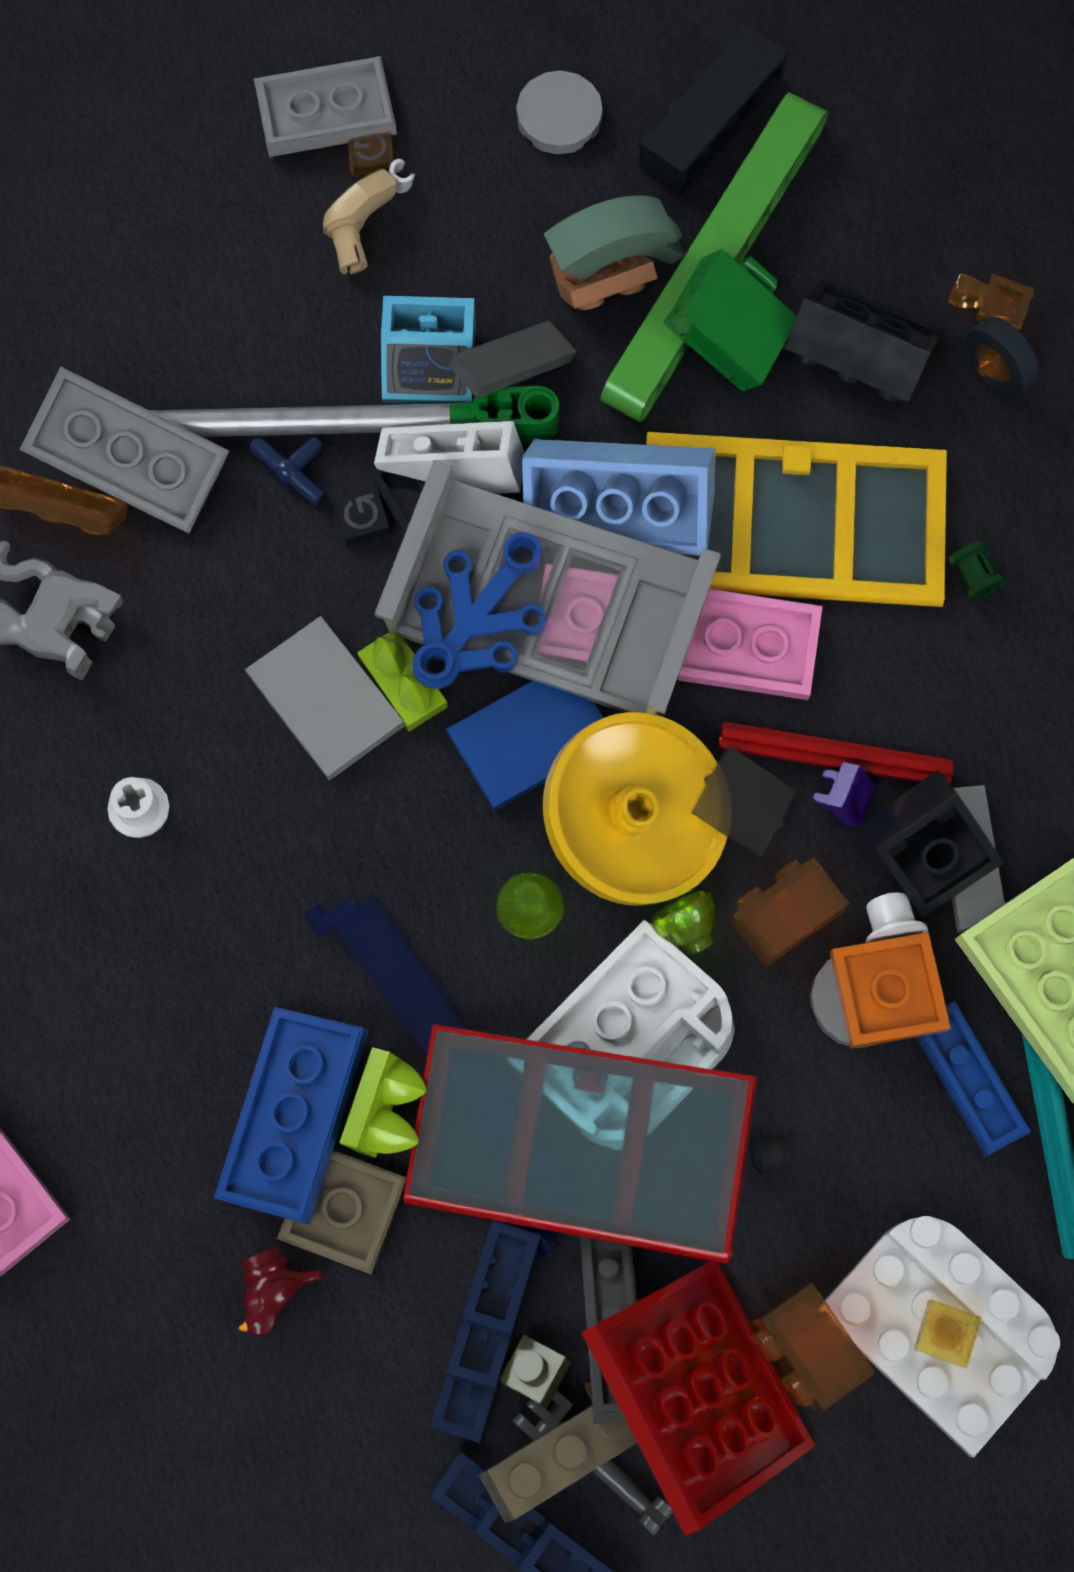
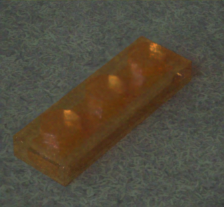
M0 465V507L3 509H21L35 513L42 520L76 525L81 527L84 532L93 535H109L126 519L128 504L119 499Z

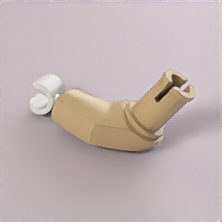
M402 159L394 160L390 165L389 172L385 169H380L354 183L325 213L323 232L328 237L333 238L341 273L346 274L348 272L347 267H349L350 274L358 273L367 268L368 264L362 249L359 231L369 215L390 201L396 192L404 193L412 187L414 173L406 178H400L396 175V173H399L404 168L405 161Z

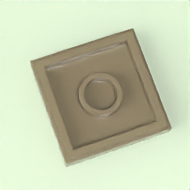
M333 1150L311 1224L307 1225L284 1219L277 1239L372 1275L405 1189L407 1177Z

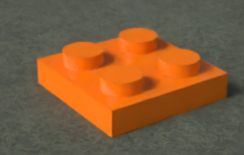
M929 932L835 948L830 951L850 1049L943 1033L951 1029Z

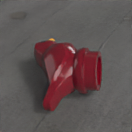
M278 1245L240 1262L245 1273L242 1275V1278L248 1286L243 1294V1305L246 1315L244 1322L239 1326V1330L247 1331L254 1336H265L270 1333L276 1325L279 1314L297 1290L306 1283L323 1278L322 1271L311 1270L302 1272L288 1268L287 1257H282Z

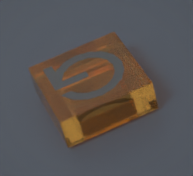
M391 131L348 139L351 175L372 174L380 169H385L389 172L390 165L393 162Z

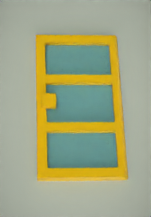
M647 432L646 445L716 448L715 493L708 550L721 553V557L709 589L755 596L943 607L945 600L947 450ZM683 555L695 560H699L700 557L698 555Z

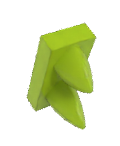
M387 633L382 637H377L376 641L357 652L358 659L384 697L404 721L408 732L448 708L447 701L439 689L425 687L417 680L412 666L415 655L402 637Z
M372 1047L340 1144L376 1158L377 1153H398L420 1143L419 1138L413 1128L401 1116L392 1112L394 1105L409 1103L427 1092L419 1073L391 1052Z

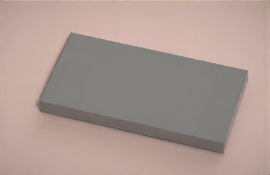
M61 366L20 447L22 452L190 534L229 455L228 450Z

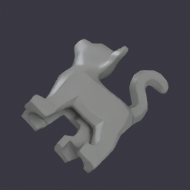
M1 541L0 580L19 582L29 577L37 576L41 580V584L26 614H21L9 602L0 598V645H18L35 657L63 661L66 663V670L69 674L83 680L93 662L86 656L85 651L70 640L69 637L77 624L81 623L91 627V633L95 638L106 642L115 628L114 623L109 617L115 609L121 607L123 603L121 595L98 583L77 579L64 571L57 570L51 563L41 559L31 558L15 565H10L6 560L10 544L7 541Z

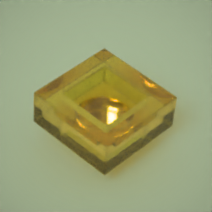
M932 1299L928 1300L914 1351L961 1368H967L982 1317Z

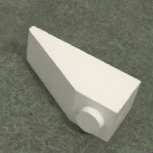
M514 421L387 427L381 430L374 464L379 470L426 482L433 461L437 460L452 465L455 481L494 494L520 493L523 478L522 457L525 453Z

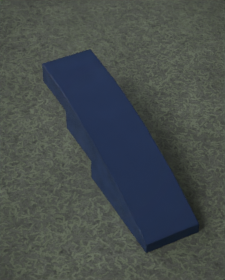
M492 1220L430 1430L477 1445L480 1444L541 1235Z
M460 1449L428 1492L431 1498L471 1527L474 1533L514 1562L523 1572H616L535 1507L517 1519L504 1523L479 1477V1474L486 1471V1469Z

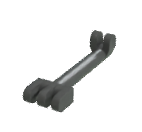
M556 1391L551 1400L555 1403L549 1410L531 1400L526 1404L541 1418L536 1426L533 1425L529 1418L520 1413L513 1422L531 1439L536 1440L567 1421L564 1416L573 1404L559 1391ZM612 1460L607 1461L592 1471L640 1514L638 1521L653 1535L658 1532L664 1521L673 1513L670 1506L658 1495L655 1498L650 1496Z

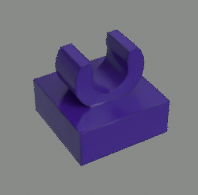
M843 762L839 772L826 770L822 775L828 784L832 785L830 794L815 793L813 798L824 810L831 811L842 824L859 828L858 825L862 822L876 785L860 765Z

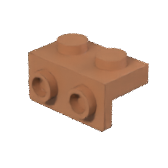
M553 253L549 257L560 297L574 309L589 310L602 305L604 298L617 293L621 295L637 293L645 288V283L658 279L653 261L644 255L631 256L615 261L598 270L587 280L562 272Z

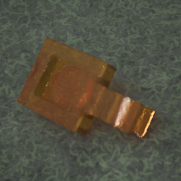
M959 274L947 303L962 309L979 308L975 320L981 322L989 317H997L1020 331L1035 289L992 274L988 284L982 283L969 275Z

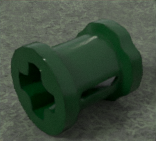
M984 540L973 542L959 549L948 559L950 566L958 569L969 589L966 595L970 601L981 600L1002 588L1007 582L1003 574L996 572L986 554L989 547Z

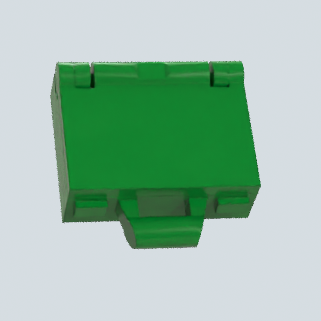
M720 249L701 258L673 309L666 316L663 323L742 392L763 384L789 337L797 316L774 296L777 279L752 256L738 263L723 249Z

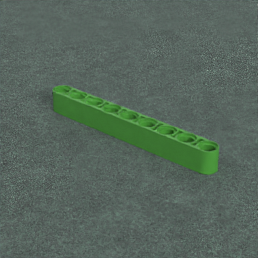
M790 92L785 95L609 376L601 394L600 401L638 422H642L689 348V345L664 325V319L673 309L701 258L723 249L736 262L740 263L743 261L817 141L826 123L828 111Z

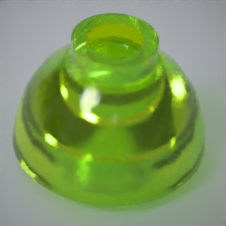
M536 872L520 873L510 878L502 886L497 897V915L505 929L513 935L525 939L539 938L550 933L558 925L563 914V898L557 885L547 876Z
M697 891L671 902L652 917L650 923L652 929L657 935L671 942L674 946L685 948L688 955L696 954L706 949L713 943L710 933L715 923L716 912L712 896L708 892Z

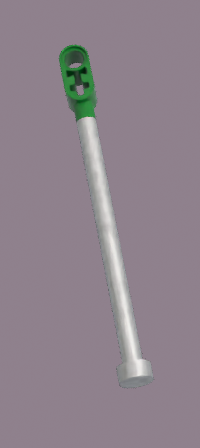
M542 386L505 387L479 398L474 397L473 403L150 410L200 437L381 433L382 428L514 421L521 444H531L534 439L551 440L556 435L559 427L558 398L552 390ZM534 411H543L548 414L544 419H533L528 415ZM514 412H518V419H513ZM490 414H497V417H498V418H493V419H492V418H489V415H490Z

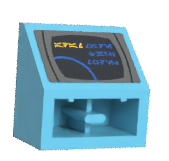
M383 296L381 327L382 403H472L473 393L449 367V364L454 354L475 347L476 319L474 298Z

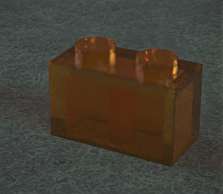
M814 857L803 865L798 860H794L774 876L777 880L776 884L764 892L759 887H756L735 903L739 910L735 912L731 923L765 968L839 917L849 905L848 901Z

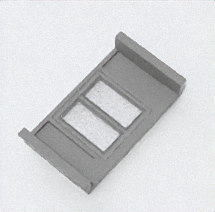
M434 460L374 613L375 617L385 620L389 633L424 645L421 615L415 607L414 598L420 589L433 587L441 593L444 601V609L439 615L444 640L455 626L450 579L446 576L443 568L445 557L453 551H463L470 557L473 572L469 578L473 603L506 562L503 548L507 539L516 533H529L535 536L541 545L542 562L534 572L520 575L490 615L518 611L525 605L536 604L545 611L547 618L545 630L537 636L526 635L520 630L473 637L460 652L490 649L498 641H508L515 646L518 654V663L509 673L566 691L624 713L642 712L654 716L658 712L665 714L721 553L703 548L699 560H695L455 481L452 465ZM521 551L516 555L515 560L519 563H527L531 560L532 554L529 551ZM461 560L455 561L451 564L450 570L454 573H460L466 568V563ZM431 596L423 599L421 607L432 609L436 606L437 599ZM529 614L525 617L524 624L531 627L536 626L540 623L541 617L538 614ZM501 650L496 654L495 661L503 664L510 661L512 653L508 650Z

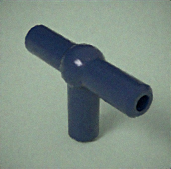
M310 436L288 459L262 437H257L251 442L249 451L273 470L280 482L289 484L314 506L320 505L324 501L326 492L302 472L323 450V443L317 437Z

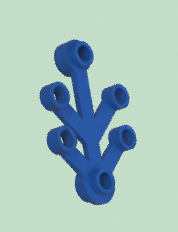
M520 532L507 539L503 548L506 562L473 603L469 578L473 572L470 557L463 551H453L445 557L443 568L446 576L450 579L455 626L444 640L439 615L444 609L441 593L433 587H424L416 593L414 604L421 615L424 645L416 652L412 666L417 680L422 685L431 689L445 688L456 680L459 672L493 667L501 673L510 672L518 663V654L515 646L508 641H498L490 649L460 651L473 637L520 630L526 635L537 636L545 630L547 626L545 611L536 604L525 605L518 611L490 615L521 574L532 573L540 566L542 550L535 536ZM521 551H529L532 554L531 560L527 563H519L515 560V557ZM458 560L464 561L466 568L462 572L454 573L450 570L453 562ZM431 596L437 599V604L434 608L424 609L421 607V603L426 597ZM532 613L538 614L541 617L540 623L533 627L524 624L525 617ZM499 651H510L512 653L510 661L504 664L496 662L495 656ZM442 660L446 665L442 672L432 673L429 671L431 662Z

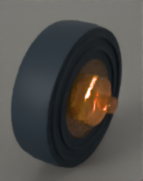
M989 317L978 323L967 334L965 347L973 367L997 392L1006 396H1017L1028 389L1038 378L1039 365L1033 349L1024 336L1008 322L997 317Z

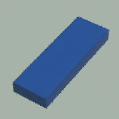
M954 1001L946 1005L951 1027L949 1031L916 1038L983 1155L986 1157L1031 1131Z

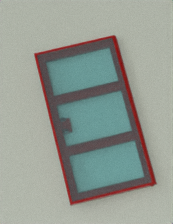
M433 1024L423 1079L427 1092L420 1097L415 1133L420 1143L411 1149L404 1191V1203L729 1264L733 1256L732 1250L758 1077Z

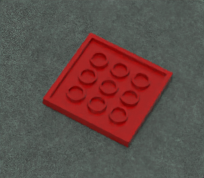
M710 1261L581 1332L685 1536L704 1528L815 1447L718 1262Z

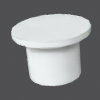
M129 777L122 779L114 786L107 809L109 819L117 831L128 837L142 838L150 836L161 829L168 818L170 805L167 794L159 784L150 779Z
M904 893L881 895L871 900L866 906L873 930L868 935L866 943L928 932L926 924L921 921H915L909 898Z

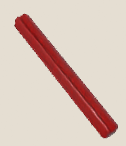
M730 722L723 723L719 736V747L722 750L840 769L842 763L847 762L860 765L866 774L920 783L937 770L950 783L954 770L953 762L950 759Z

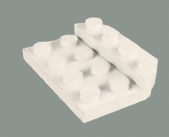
M643 920L526 1040L713 1069L729 1050L735 1028L731 1008L722 988L646 920ZM509 1057L510 1063L524 1075L526 1060ZM547 1064L543 1094L588 1139L615 1150H622L634 1078L608 1074L609 1078L605 1094L574 1089L577 1068ZM656 1082L648 1136L694 1089L693 1087Z
M930 1216L907 1220L886 1231L816 1309L969 1457L973 1458L1040 1380H1046L1053 1369L1057 1352L1060 1348L1059 1335L1055 1331L1046 1311L960 1230L948 1222Z

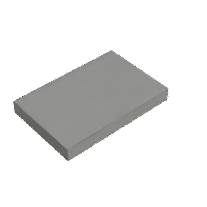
M381 56L254 78L269 157L354 142V137L379 134L384 137L397 134ZM367 136V137H364L363 139H361V141H362V140H367V139H373V138H377V137Z
M321 616L245 669L248 677L329 781L405 726L398 713Z

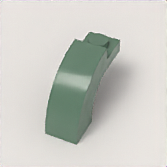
M625 196L595 204L569 216L544 233L560 270L586 280L603 267L623 258L644 255L674 265L686 255L679 241L682 237L679 227L668 217L660 199L651 196Z

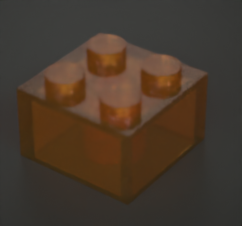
M813 1283L797 1287L750 1321L757 1331L750 1337L768 1362L771 1360L773 1362L778 1361L787 1374V1376L781 1379V1382L798 1406L803 1404L804 1407L809 1406L810 1409L825 1411L875 1374Z

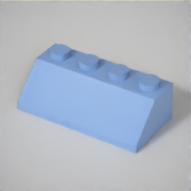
M534 439L522 457L523 503L677 554L700 556L703 548L708 549L715 493L716 448Z

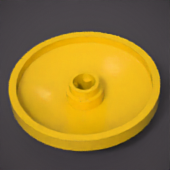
M626 712L602 718L576 733L562 747L551 765L545 782L543 817L552 849L571 877L588 891L603 899L624 905L641 906L661 903L679 897L693 889L707 877L719 860L726 844L730 826V801L727 785L718 763L707 747L693 733L678 723L662 716H654L642 712Z

